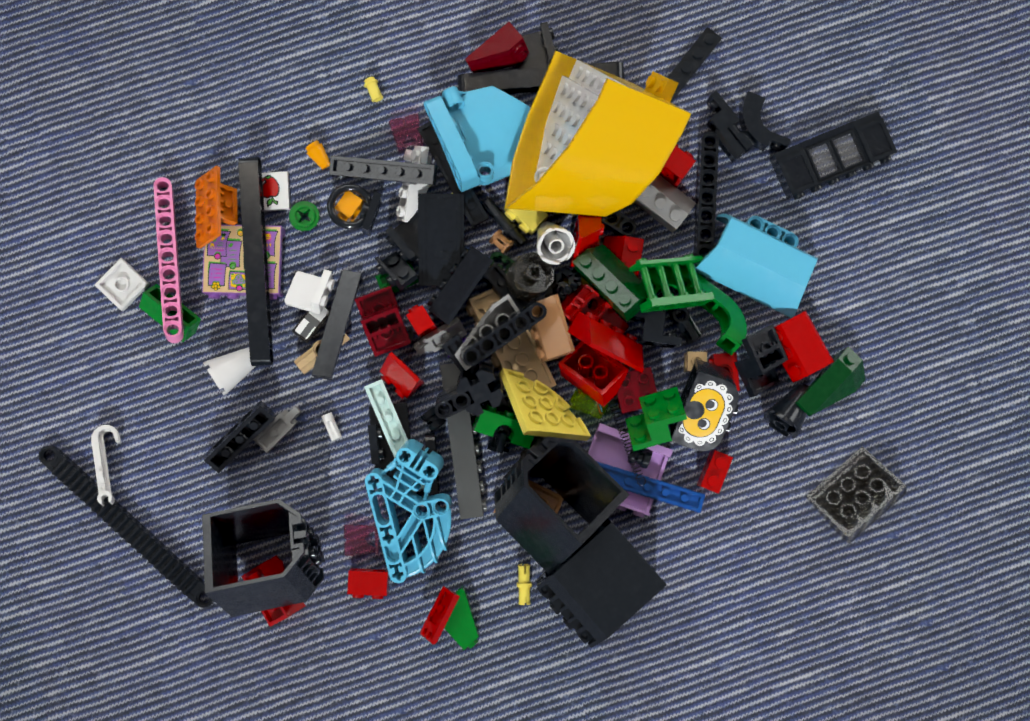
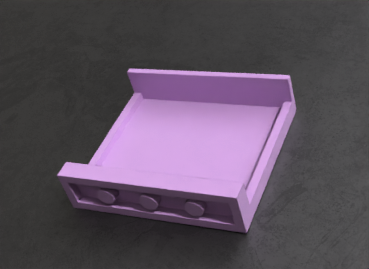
M598 423L588 454L597 462L633 472V468L640 465L636 464L633 466L628 463L629 455L626 454L628 451H625L626 448H624V444L631 442V440L621 441V439H630V436L625 437L629 434L626 433L620 437L625 432H620L615 428ZM661 445L644 448L643 450L653 451L647 469L639 467L634 471H639L637 474L643 473V476L661 480L668 458L671 457L673 450ZM626 491L629 496L617 509L623 511L626 508L634 510L632 514L644 518V515L650 516L649 511L654 499Z

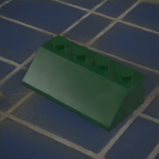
M605 245L588 248L572 261L575 270L580 273V276L627 322L640 311L639 305L646 302L648 297L643 281L633 272H630L629 268Z

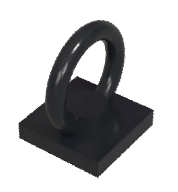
M343 184L335 188L328 198V215L337 226L344 229L362 227L363 234L370 236L382 203V194L374 191L371 198L370 194L363 187L356 184ZM347 191L358 193L365 201L359 219L353 222L342 220L335 211L337 197Z

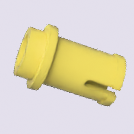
M375 77L365 79L364 87L367 88L372 99L371 101L373 103L381 101L383 96L377 85L378 80Z

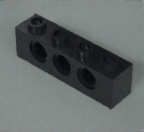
M260 400L205 453L204 461L219 474L275 419V413Z

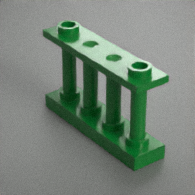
M688 254L678 258L655 260L641 258L636 260V264L631 266L629 270L630 272H641L648 297L646 302L639 305L641 313L703 306L714 300L713 292L704 293V290L701 289L694 264L703 259L702 255L694 256L693 254ZM687 266L694 290L693 294L686 292L680 267ZM664 268H672L679 293L677 296L671 294ZM656 269L663 293L662 298H658L655 295L648 270Z

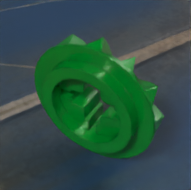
M301 201L291 208L289 220L295 229L302 232L311 231L320 220L319 210L313 203ZM299 212L303 214L309 212L308 217L310 221L305 219L301 221L302 217L300 216Z

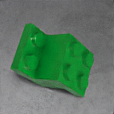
M674 387L639 397L643 414L625 419L633 450L637 451L672 441L668 424L687 419L678 388Z

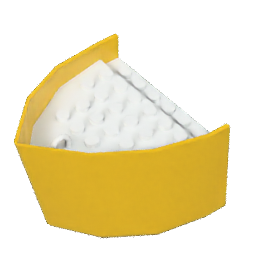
M555 50L527 114L515 150L505 208L606 217L631 205L660 174L692 114L670 103L679 83L653 71L647 78L644 89L632 82Z

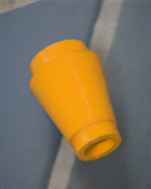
M318 140L305 148L306 154L322 170L330 166V160L323 144L319 143Z

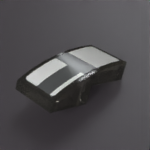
M325 306L321 314L307 311L292 330V333L305 343H308L329 318L331 310Z

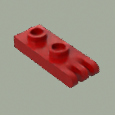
M444 586L420 631V635L425 637L431 644L437 643L460 597Z

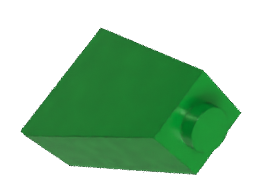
M462 585L455 592L460 597L444 628L460 647L465 650L467 647L471 649L478 642L479 631L466 589Z

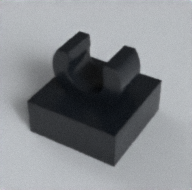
M495 431L493 437H490L487 449L502 454L503 451L509 452V449L505 448L506 441L510 442L508 435Z

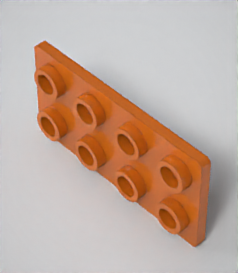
M219 166L213 167L195 182L196 248L199 249L221 236V222L232 226L238 223L237 189L220 183Z

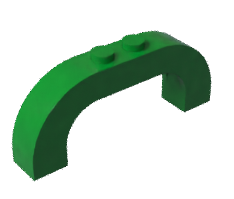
M687 266L680 267L686 292L693 294L694 290ZM664 268L669 287L677 289L672 268ZM653 269L649 270V274L656 294L661 285L657 271ZM697 273L701 289L704 290V293L713 292L715 298L701 307L712 314L721 326V336L716 345L732 355L742 345V339L746 337L747 324L745 317L738 305L728 295Z

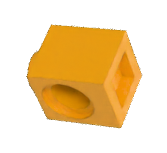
M351 191L345 192L335 206V210L338 212L337 215L344 221L350 220L353 222L361 212L364 201Z

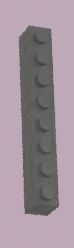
M454 363L440 365L444 391L457 385L460 370ZM466 409L447 418L460 520L483 517L484 512L487 511L486 500H482L481 492H485L484 482L479 480V473H482L481 461L477 462L476 454H479L478 442L474 443V435L477 434L473 429L471 416L474 414L467 412Z

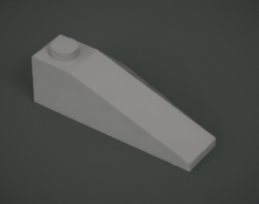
M509 294L490 306L455 352V357L465 371L472 366L467 365L461 359L462 349L519 311ZM523 317L516 319L515 324L517 327L523 326ZM506 328L499 331L500 338H505L508 335ZM487 339L483 342V349L487 350L491 347V340ZM474 351L466 353V360L471 361L475 358Z

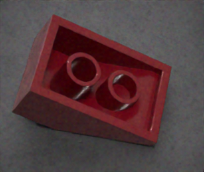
M508 22L465 58V61L472 73L489 72L522 62L527 57L529 51L524 38Z

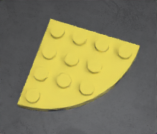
M505 368L500 371L499 374L523 435L549 436L587 441L591 437L580 417L576 418L570 411L571 406L551 388L538 380L533 382L525 378L521 372Z

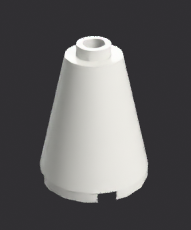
M543 222L537 230L536 248L540 258L546 263L554 265L561 264L560 262L570 259L576 245L571 232L552 222Z
M249 347L203 362L204 366H210L207 371L218 388H224V391L221 392L223 396L230 392L256 367L251 365Z

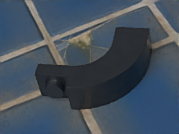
M748 91L743 98L739 111L741 130L746 131L756 143L754 147L761 151H764L767 146H770L775 151L785 150L791 139L771 132L762 123L761 109L765 97Z

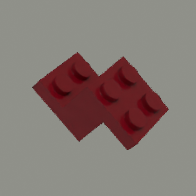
M391 285L354 299L361 315V324L375 357L411 344L404 325L403 315Z

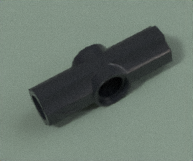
M670 287L671 294L677 296L674 289ZM663 293L657 295L658 298H662ZM687 308L666 310L671 322L676 325L687 344L702 336ZM676 311H681L684 314L683 320L676 318Z

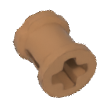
M499 229L490 238L489 243L497 246L501 253L505 254L513 246L514 241L505 237Z

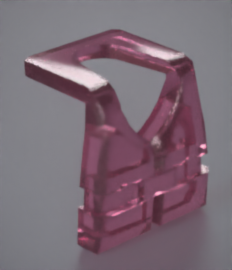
M418 114L405 116L404 119L397 118L389 121L399 151L404 150L408 146H423L422 137L417 130L420 123ZM408 136L415 140L414 142L404 144Z
M344 525V538L346 539L344 542L345 556L371 552L378 553V531L376 526ZM373 531H375V546L365 541V538Z

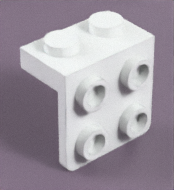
M324 269L321 277L301 271L296 272L285 297V304L321 314L323 307L327 305L328 294L334 287L335 280L332 277V271Z

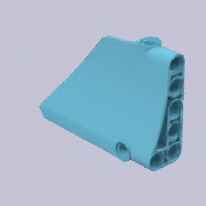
M452 86L444 90L442 96H437L423 102L426 113L461 192L478 185H489L510 176L515 150L531 107L494 86L467 92L459 91L457 87ZM486 171V172H488L489 174H488V175H482L481 172Z

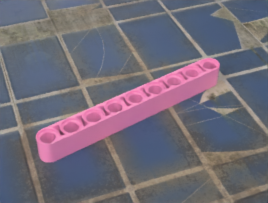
M160 177L154 182V201L163 331L169 342L179 343L184 337L174 192L171 181L165 177ZM161 188H168L165 191H160ZM163 205H169L167 208H161ZM164 222H170L167 226L162 225ZM167 239L172 240L170 243H163ZM167 257L173 258L171 261H164ZM168 275H174L172 279H165ZM169 293L176 294L174 297L171 298L166 297ZM170 311H177L174 316L167 315ZM172 329L179 330L178 333L174 335L169 334V331Z

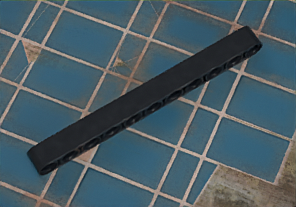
M260 157L239 158L238 169L250 362L252 366L273 365L262 165Z

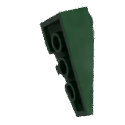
M849 346L833 357L834 362L821 371L795 402L809 417L855 393L866 380L863 360Z

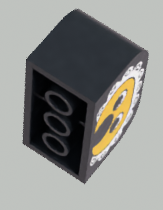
M696 359L680 397L687 419L669 424L668 428L672 438L670 442L697 451H709L721 443L725 433L728 434L731 427L730 420L732 416H736L738 411L739 395L733 376L727 369Z

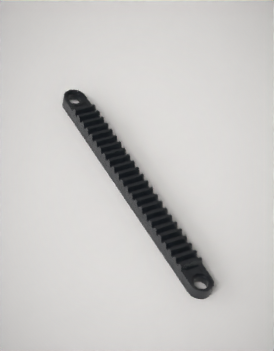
M44 446L41 448L38 455L39 460L52 472V475H55L58 480L62 481L63 485L67 486L70 491H73L74 495L85 502V505L90 507L93 512H96L98 517H101L104 522L108 523L109 527L119 533V536L124 538L125 542L131 544V547L135 548L137 553H140L143 558L148 560V563L152 564L155 569H158L159 573L170 580L171 584L175 585L178 590H181L183 595H186L201 608L209 607L214 603L211 598L207 603L201 601L200 595L202 592H205L204 581L116 500L113 505L110 504L108 497L104 499L105 506L98 502L97 483L56 446ZM48 450L54 452V458L51 461L46 458Z

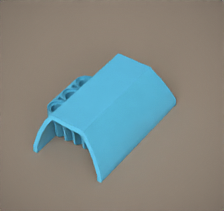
M718 214L716 220L727 225L717 245L705 258L695 265L696 272L790 318L794 317L818 258L796 248L799 240L794 233L759 216H752L746 222H743L728 214Z

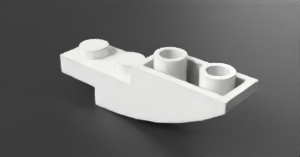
M415 145L411 153L412 163L427 164L429 147ZM402 182V186L399 189L400 201L396 209L397 220L408 222L418 210V194L427 193L429 185Z

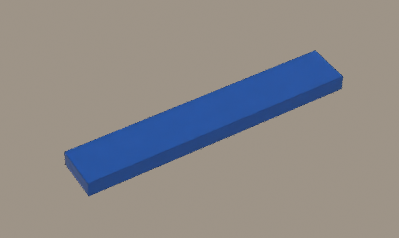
M597 462L626 491L701 513L706 494L643 475L636 477L637 473L634 475L633 472Z

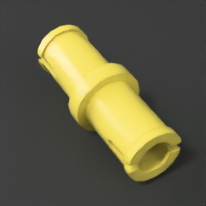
M530 564L518 565L517 587L519 588V605L531 604L530 587H532V582H530Z

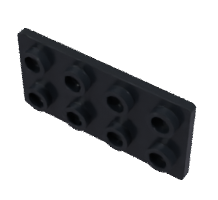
M407 403L393 404L409 440L411 436ZM370 406L368 433L371 464H374V468L384 470L394 460V456L375 411ZM395 467L393 470L388 471L386 475L397 481L393 478V475L399 470Z

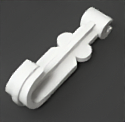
M110 425L98 427L91 436L99 493L97 500L102 506H105L104 499L108 497L110 504L113 505L115 502L111 491L104 434L112 432L115 442L121 443L119 432Z

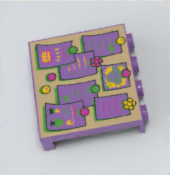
M221 225V236L204 246L202 293L208 295V298L220 299V296H227L228 299H239V296H246L242 225ZM265 225L270 300H277V297H283V293H281L282 240L285 237V229L282 226Z

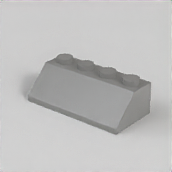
M660 174L634 201L636 205L672 233L678 229L696 204Z

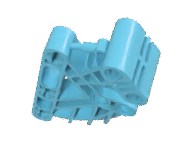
M409 439L397 451L394 460L386 466L387 468L384 470L380 468L372 469L365 478V486L389 577L394 583H402L407 577H411L419 572L422 574L426 573L428 566L433 562L438 563V556L443 550L447 551V540L451 529V497L445 493L428 496L434 479L438 476L444 465V459L433 450L428 454V447L423 451L422 447L424 445L415 439ZM395 467L399 470L393 475V478L397 481L386 475L388 471L393 470ZM420 484L425 485L423 490L425 492L424 497H421L412 490L417 492L421 488ZM377 494L382 495L385 499L389 519H384L381 515ZM443 501L446 504V507L441 508L440 506H438L437 502ZM394 503L412 513L402 530H400ZM419 505H424L427 511H421ZM429 518H433V529ZM422 521L428 541L423 548H421L417 532ZM412 539L415 554L407 557L405 548Z

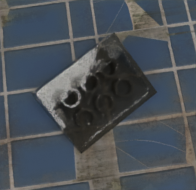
M862 446L806 496V499L829 525L850 544L907 493V486Z

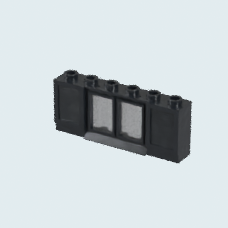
M878 111L772 155L770 161L787 200L791 198L797 200L805 196V192L811 190L814 193L823 188L822 185L828 183L831 186L840 181L839 178L845 176L848 179L857 175L856 171L863 169L865 172L874 168V164L878 162L882 165L891 161V157L897 153V149Z

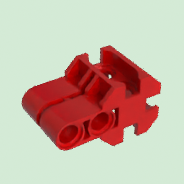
M581 283L580 287L575 292L569 294L561 303L569 327L580 311L584 314H587V312L594 314L598 317L597 321L599 322L601 319L612 324L610 327L612 329L614 326L623 331L629 328V325L613 311L612 306L607 301L602 300L599 294L587 284L583 285ZM592 299V304L588 308L587 303Z

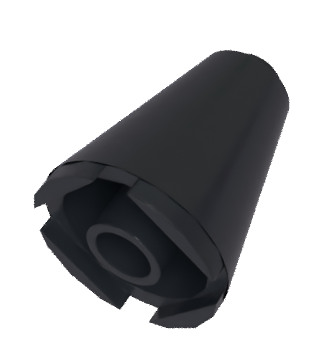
M797 385L764 413V419L768 418L770 421L768 425L783 436L787 437L790 434L793 435L792 438H796L800 433L807 414L795 402L809 387L808 385Z

